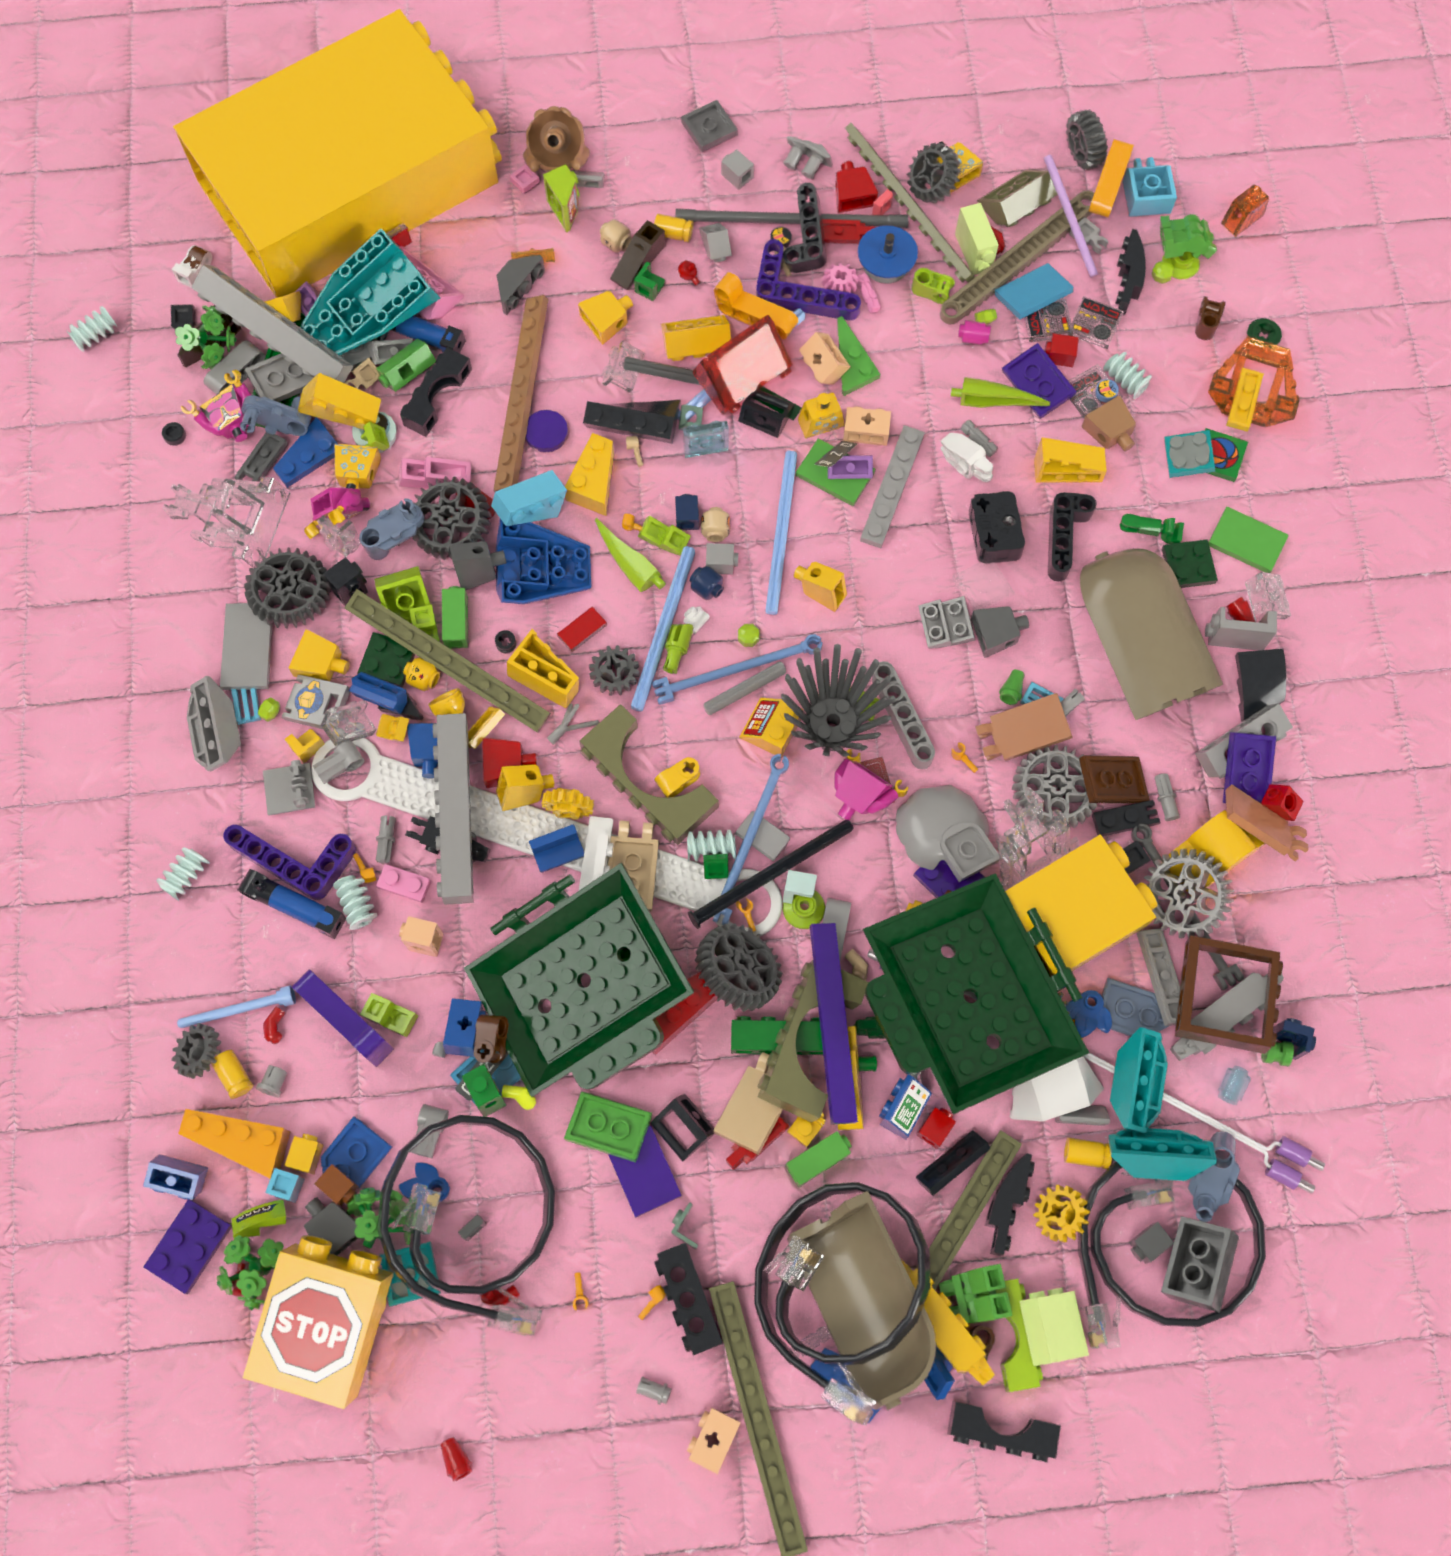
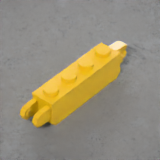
M901 1259L916 1290L918 1269L916 1268L912 1271L907 1263H904L905 1261ZM930 1277V1290L924 1308L934 1329L936 1346L958 1373L965 1374L968 1372L983 1386L995 1376L985 1359L986 1354L983 1350L986 1346L977 1335L972 1337L966 1330L969 1325L959 1313L957 1315L953 1314L949 1309V1306L952 1305L943 1292L937 1294L932 1287L934 1281Z

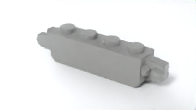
M1258 973L1250 974L1191 1020V1025L1234 1033L1235 1030L1232 1027L1237 1023L1243 1026L1254 1017L1251 1013L1255 1009L1264 1010L1268 974L1264 977ZM1282 974L1278 976V984L1282 983L1284 979ZM1180 1037L1170 1050L1181 1061L1192 1054L1197 1055L1201 1051L1207 1054L1217 1045Z

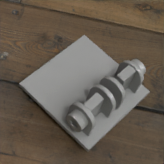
M293 760L290 766L263 771L268 816L315 808L310 763L301 764L300 760Z

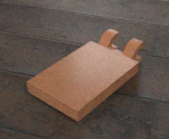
M1057 693L990 716L992 723L975 726L980 739L993 736L995 745L982 748L987 761L1002 755L1004 760L1008 761L1073 738Z
M1232 784L1225 790L1227 818L1282 855L1288 854L1293 861L1299 859L1298 853L1295 850L1299 849L1305 853L1309 850L1306 842L1296 840L1293 837L1299 835L1305 838L1307 836L1306 829L1301 826H1288V821Z

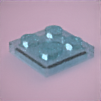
M713 421L710 424L691 425L683 428L685 458L728 451L729 427L727 421Z

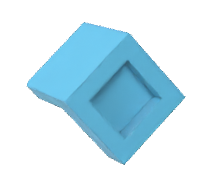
M274 1168L265 1193L296 1203L305 1178Z

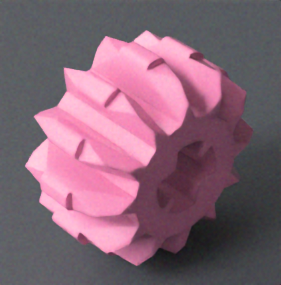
M840 261L838 266L831 264L830 269L824 271L822 284L825 289L855 293L859 278L856 276V269H850V264L842 266Z

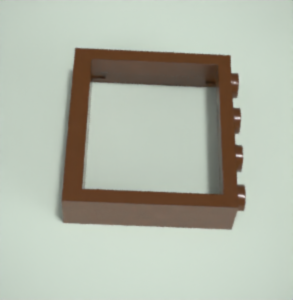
M1190 935L1185 943L1175 1037L1266 1054L1271 1047L1275 1046L1277 1037L1276 1032H1273V1026L1277 1022L1279 1009L1275 1008L1276 999H1279L1281 993V985L1278 984V976H1281L1283 970L1280 952ZM1199 950L1269 963L1262 1038L1191 1025Z

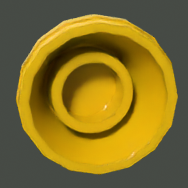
M456 688L436 697L429 702L428 706L436 717L437 715L463 714L465 701L460 689Z

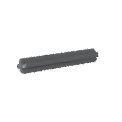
M625 357L623 369L702 386H706L709 381V374L705 372L632 357Z

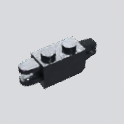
M412 816L411 822L418 826H424V832L421 836L416 832L407 831L405 836L420 841L419 843L426 845V851L438 855L440 850H436V836H440V827L436 828L435 817L430 816L428 822ZM471 832L472 860L486 862L490 849L477 842L475 833Z

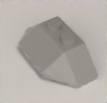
M205 676L190 686L192 694L188 702L187 722L194 758L207 771L212 772L230 760L241 745L233 702L210 676Z

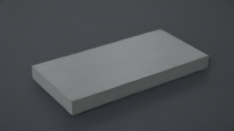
M248 603L226 604L220 688L222 690L269 689L272 624L268 625L265 619L261 621L258 615H254Z

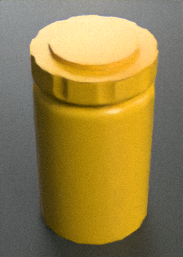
M659 213L656 215L654 224L665 230V238L679 241L684 240V242L689 243L693 234V221Z
M232 1049L214 1057L217 1062L211 1063L225 1090L229 1092L228 1095L231 1099L241 1097L253 1088L252 1082L249 1081L247 1073Z
M1067 1137L1064 1148L1065 1163L1109 1169L1112 1157L1108 1143L1103 1144L1102 1142Z

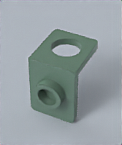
M683 404L681 406L678 430L686 431L689 435H699L708 430L709 426L701 424L703 409ZM688 411H693L696 414L697 420L695 423L686 421L685 415Z
M689 1202L684 1211L680 1209L674 1217L672 1223L675 1224V1227L671 1233L697 1250L698 1244L678 1232L693 1207V1204Z

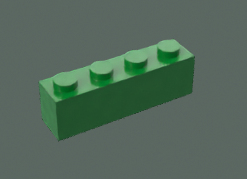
M749 1016L736 1017V1020L731 1021V1054H761L762 1052L771 1054L772 1051L775 1052L778 1044L775 1042L776 1036L780 1029H784L786 1021H776L775 1017H761V1020H751ZM819 1017L811 1018L810 1021H801L796 1035L797 1055H823Z

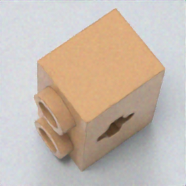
M815 332L799 349L803 355L804 362L815 373V379L822 384L834 385L850 368V365L827 333Z
M859 406L847 407L843 441L887 446L891 411L863 409Z
M408 916L406 923L403 922L400 928L399 936L401 941L409 951L433 957L438 956L444 935L438 924Z
M711 1408L710 1413L704 1411L698 1424L702 1428L698 1438L692 1437L687 1448V1452L691 1453L689 1460L718 1474L740 1422L714 1408ZM714 1431L718 1433L717 1439L720 1442L718 1445L713 1444L712 1447L707 1446L708 1440L705 1436L706 1434L711 1435Z

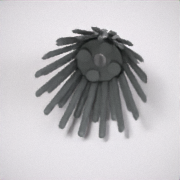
M834 645L831 683L829 660L825 658L821 661L819 647L813 650L818 691L810 665L804 666L802 659H797L796 664L809 700L796 678H791L789 674H786L785 681L804 711L788 695L781 694V698L804 723L787 713H784V717L790 723L807 732L791 731L794 737L813 742L805 745L807 749L812 750L822 747V755L830 756V751H836L843 757L850 756L843 748L860 751L868 748L861 743H852L853 741L877 739L881 735L880 732L857 734L890 721L891 716L884 715L862 724L892 704L895 696L893 695L889 698L885 696L863 712L891 682V678L886 676L881 683L879 679H876L859 699L879 666L877 659L873 660L868 670L865 666H861L852 684L862 653L860 648L855 649L847 673L849 661L847 659L842 660L839 672L841 645ZM829 723H833V724H835L836 726H835V727H832V726H829L828 724H829Z

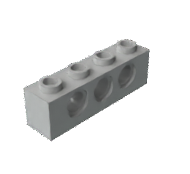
M1280 704L1265 706L1196 752L1195 755L1207 776L1219 777V779L1225 777L1227 759L1224 753L1225 750L1228 751L1230 732L1263 735L1261 728L1264 726V735L1277 736L1276 742L1286 737V732L1292 729L1293 726Z

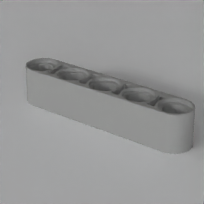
M879 662V666L872 676V683L876 679H879L881 683L884 679L879 677L878 673L883 672L890 676L891 682L880 692L879 697L880 699L885 696L889 698V692H895L899 696L885 709L888 715L891 716V721L912 764L918 769H927L932 764L935 749L894 667L889 662ZM905 712L909 717L901 718L897 713ZM915 732L919 737L912 739L907 733ZM924 752L929 758L921 759L918 753Z

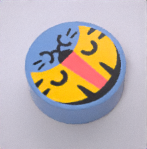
M1110 379L1101 380L1096 387L1095 395L1100 401L1107 403L1116 398L1119 391L1118 385Z

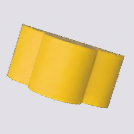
M1223 810L1201 826L1174 850L1178 852L1179 856L1181 849H1187L1188 855L1191 849H1196L1197 856L1200 852L1204 851L1206 852L1205 859L1210 856L1215 857L1213 865L1222 863V866L1218 869L1220 872H1229L1264 846L1265 843L1227 818V810ZM1185 863L1174 865L1169 868V871L1176 876H1180ZM1193 865L1191 872L1193 876L1198 878L1201 870L1199 866ZM1209 874L1205 884L1206 888L1215 882L1211 874Z

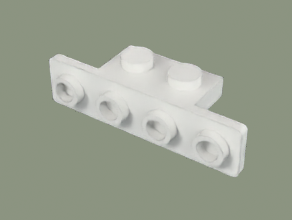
M595 816L589 818L579 890L610 870V866H607L608 857L613 855L614 843H610L613 829L612 818Z

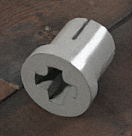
M269 1065L261 1083L257 1084L256 1089L269 1096L279 1098L281 1095L280 1089L287 1072L281 1068Z

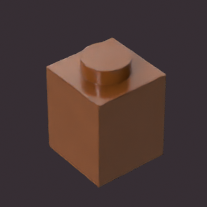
M333 1164L314 1183L334 1203L340 1206L351 1202L354 1195L357 1194L355 1190L359 1187Z

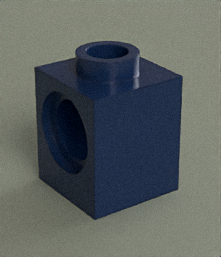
M682 494L675 496L676 527L680 530H699L698 495Z

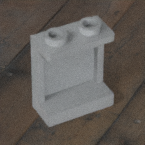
M1220 607L1216 614L1212 615L1210 623H1207L1205 628V637H1208V645L1264 650L1277 633V612L1267 611L1258 623L1228 620L1225 618L1226 608Z

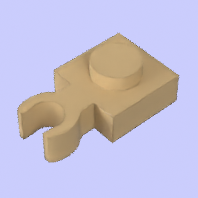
M367 358L351 371L355 377L344 383H352L354 388L357 389L362 384L367 389L378 380L380 375L376 370L377 367L370 358Z

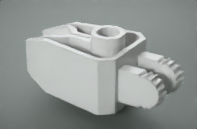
M949 433L941 440L943 445L941 446V451L946 461L966 479L975 476L983 482L991 481L993 477L991 472L993 471V464L986 459V451L982 446L959 433Z

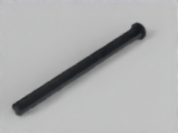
M849 820L842 821L695 912L689 911V919L699 929L701 923L852 832L854 829L853 825Z

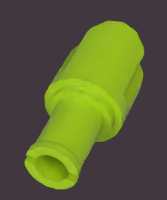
M671 625L665 649L668 652L663 666L665 672L670 674L677 673L681 656L687 654L694 630L693 625Z

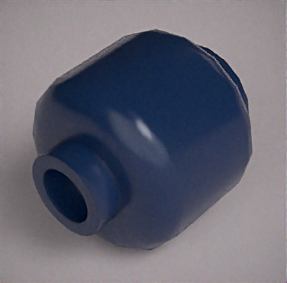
M709 566L698 567L689 579L691 590L704 600H710L713 597L718 598L724 590L722 586L723 577Z

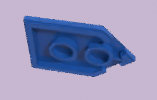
M353 1116L322 1154V1172L324 1173L333 1164L360 1188L393 1147Z

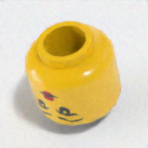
M420 657L412 662H408L403 671V674L406 675V683L424 692L430 688L434 689L440 678L438 668Z

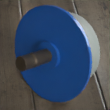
M879 226L869 230L861 238L858 245V258L864 271L871 279L880 283H893L902 279L913 268L918 257V248L914 238L905 230L895 226Z

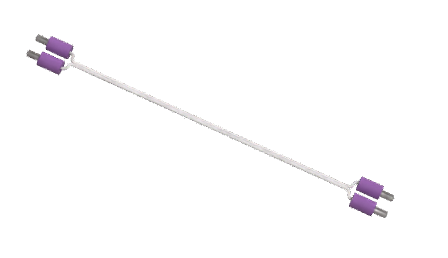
M870 949L867 957L878 962L873 950ZM972 991L964 992L965 995L976 1000V995ZM1091 1053L1083 1056L1085 1059L1114 1073L1115 1066ZM1163 1092L1162 1100L1220 1131L1230 1133L1235 1139L1262 1152L1265 1155L1264 1164L1267 1166L1266 1176L1293 1190L1298 1186L1309 1193L1314 1192L1315 1186L1301 1179V1172L1274 1158L1268 1163L1269 1156L1267 1151L1272 1150L1277 1145L1275 1153L1302 1167L1309 1164L1322 1171L1325 1163L1312 1157L1310 1149L1285 1136L1279 1142H1273L1269 1147H1266Z

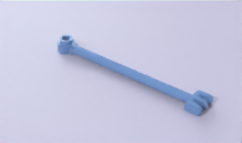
M811 634L801 644L669 684L667 677L652 682L653 688H658L654 691L655 695L662 696L657 699L658 704L661 705L674 701L673 693L796 654H813L814 649L809 647L810 644L818 645L817 647L821 651V638L816 634Z
M781 754L774 755L771 758V774L721 895L735 887L778 779L789 768V761L786 756L782 760L784 764L782 769L775 767V764L781 761ZM726 908L714 915L713 921L718 923L722 914L725 915L722 925L728 924L733 911Z

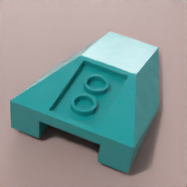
M381 228L332 273L300 328L336 354L342 355L385 334L441 299V297L395 241Z

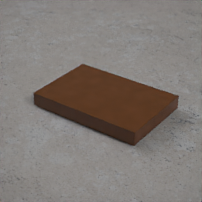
M1084 755L1079 758L1089 803H1141L1150 801L1139 757Z

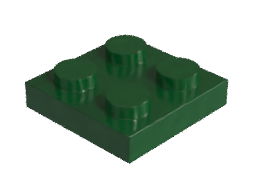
M1208 539L1163 545L1162 553L1164 560L1173 570L1181 588L1216 584L1218 579Z
M373 632L357 674L363 672L403 688L406 680V675L403 674L404 668L408 662L413 661L415 654L388 636Z

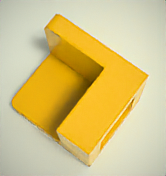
M309 729L297 739L292 733L284 739L303 763L312 758L325 744L321 737L312 729Z

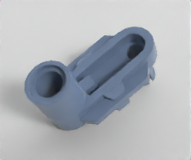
M249 395L242 404L241 410L244 416L240 423V428L245 432L246 426L249 425L247 433H252L255 430L256 423L266 426L265 431L272 435L279 431L287 435L303 436L308 431L312 416L298 412L301 396L294 398L291 407L266 397Z
M405 498V504L401 500L394 507L382 510L378 516L370 519L367 527L361 531L360 542L372 559H384L390 549L416 535L417 529L424 522V515L420 507L413 504L412 500Z
M1220 1131L1213 1134L1210 1141L1213 1142L1217 1162L1215 1165L1192 1177L1188 1185V1190L1193 1196V1206L1197 1210L1196 1216L1202 1222L1211 1221L1213 1213L1217 1211L1218 1207L1229 1202L1240 1172V1167L1235 1161L1236 1141L1228 1132Z

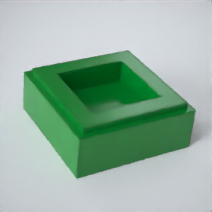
M727 854L703 855L704 879L728 878Z

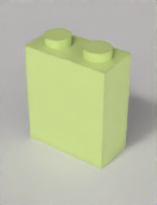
M981 203L960 208L955 236L970 271L974 275L980 274L995 261L998 242Z
M1063 1287L1047 1290L1048 1296H1045L1044 1291L1029 1293L1030 1299L1019 1301L1033 1366L1051 1364L1089 1355L1075 1291L1064 1293Z

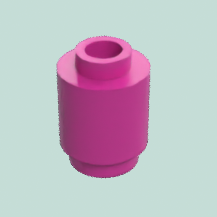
M965 320L964 324L959 326L958 337L962 338L961 342L982 345L989 341L991 326L983 322Z

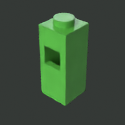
M416 339L376 368L380 375L378 380L384 388L388 387L396 392L433 365L436 359L428 345Z
M458 586L442 589V641L450 649L469 648L468 596L465 588Z
M838 1131L786 1163L785 1167L798 1188L848 1157L851 1154L849 1149L852 1146L844 1134L840 1136Z

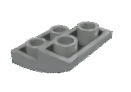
M964 596L945 602L939 599L918 606L929 649L954 646L976 640Z

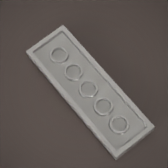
M375 338V339L370 340V341H368V342H374V341H378V340ZM367 342L339 355L353 365L351 371L367 358H370L372 361ZM282 353L245 368V373L258 396L277 402L301 393L303 388L314 377L303 373L302 367L298 364L295 365L288 362Z

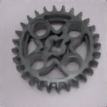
M445 476L443 483L436 478V485L433 486L428 482L429 489L420 488L423 494L421 496L415 494L418 501L413 504L420 507L424 517L427 513L432 512L431 517L424 520L423 524L417 529L416 535L412 537L417 542V545L424 549L427 554L431 553L435 558L440 555L444 560H446L447 556L452 559L449 545L472 543L478 540L485 541L481 535L482 533L489 534L485 526H491V522L487 519L492 517L488 511L490 505L486 502L487 499L481 493V490L477 487L475 488L472 482L467 483L463 478L459 481L455 476L450 481ZM457 493L455 499L449 500L452 494ZM440 496L439 504L431 503L434 499ZM466 496L473 501L476 508L465 507ZM471 517H475V521L473 523L467 524L468 520ZM424 528L434 529L433 541L428 538ZM460 532L469 533L459 541ZM450 536L449 541L442 544L444 537Z
M288 547L287 552L283 553L279 548L278 554L274 555L270 551V557L266 558L262 555L261 563L255 561L256 569L249 568L251 575H246L247 583L244 584L246 590L244 593L253 614L258 615L261 621L265 619L268 625L274 622L277 628L283 623L285 628L288 629L289 624L292 623L295 628H297L298 622L306 625L307 618L314 621V613L321 615L319 607L326 608L325 601L330 600L329 593L331 588L323 574L327 570L323 567L321 561H317L315 555L309 556L307 551L301 555L298 548L292 553ZM312 574L316 578L317 585L308 582ZM259 590L267 593L263 602L260 599ZM307 595H312L310 598H304ZM293 605L299 607V608H296V609L291 610L292 607H293Z
M735 923L731 926L728 924L722 927L718 926L705 936L696 951L697 956L694 960L698 963L696 971L701 972L698 978L704 979L703 987L710 988L709 995L714 993L718 997L717 1002L721 999L725 1001V1007L732 1004L733 1010H737L740 1007L742 1012L747 1009L750 1011L756 1008L759 1009L775 996L782 983L780 978L783 973L779 971L781 964L776 963L778 955L772 954L774 948H768L766 945L767 940L763 942L760 939V934L754 935L753 929L746 931L744 925L739 928Z

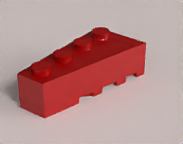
M701 972L687 979L695 993L656 1017L663 1031L664 1040L659 1048L652 1051L655 1055L717 1000L718 997L714 993L709 995L711 991L709 987H703L704 979L698 978Z

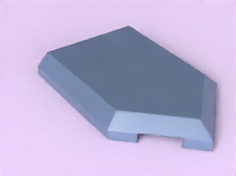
M1107 978L1102 998L1104 1001L1103 1006L1111 1013L1112 1026L1110 1030L1132 1036L1139 1027L1156 1032L1169 1027L1164 1025L1155 993Z

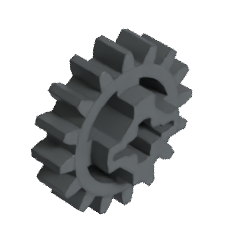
M616 645L615 650H611L610 646H607V652L605 653L602 650H598L599 657L593 656L592 661L594 664H589V669L592 671L589 675L590 679L594 680V687L600 686L601 693H604L606 689L609 690L610 696L613 695L614 691L622 695V689L624 688L629 692V684L636 685L635 677L640 675L639 670H637L639 663L634 661V653L628 656V649L625 648L623 651H620L619 645ZM612 664L614 665V668H616L617 677L612 671Z
M198 1023L197 1026L190 1025L189 1032L184 1030L182 1032L183 1038H177L176 1041L179 1045L173 1048L172 1051L176 1052V1055L171 1058V1061L176 1062L173 1068L178 1070V1074L195 1079L196 1076H203V1070L210 1071L209 1065L217 1062L214 1057L220 1054L217 1046L221 1044V1041L217 1040L219 1033L215 1032L214 1028Z

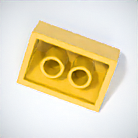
M725 315L661 323L667 359L672 361H680L685 356L692 355L693 358H702L707 353L723 355L728 350H732L730 324Z

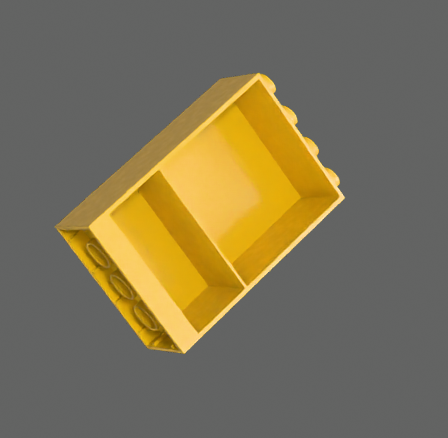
M401 9L382 17L173 126L197 182L276 298L294 293L306 281L311 285L332 274L379 229L382 228L391 238L408 228V231H411L499 183L495 164L502 161V157L496 143L491 138L492 135L497 133L491 115L486 109L478 112L472 106L475 100L468 84L463 79L454 82L450 76L453 74L452 67L444 52L438 50L433 53L428 47L431 45V41L423 24L419 20L411 24Z

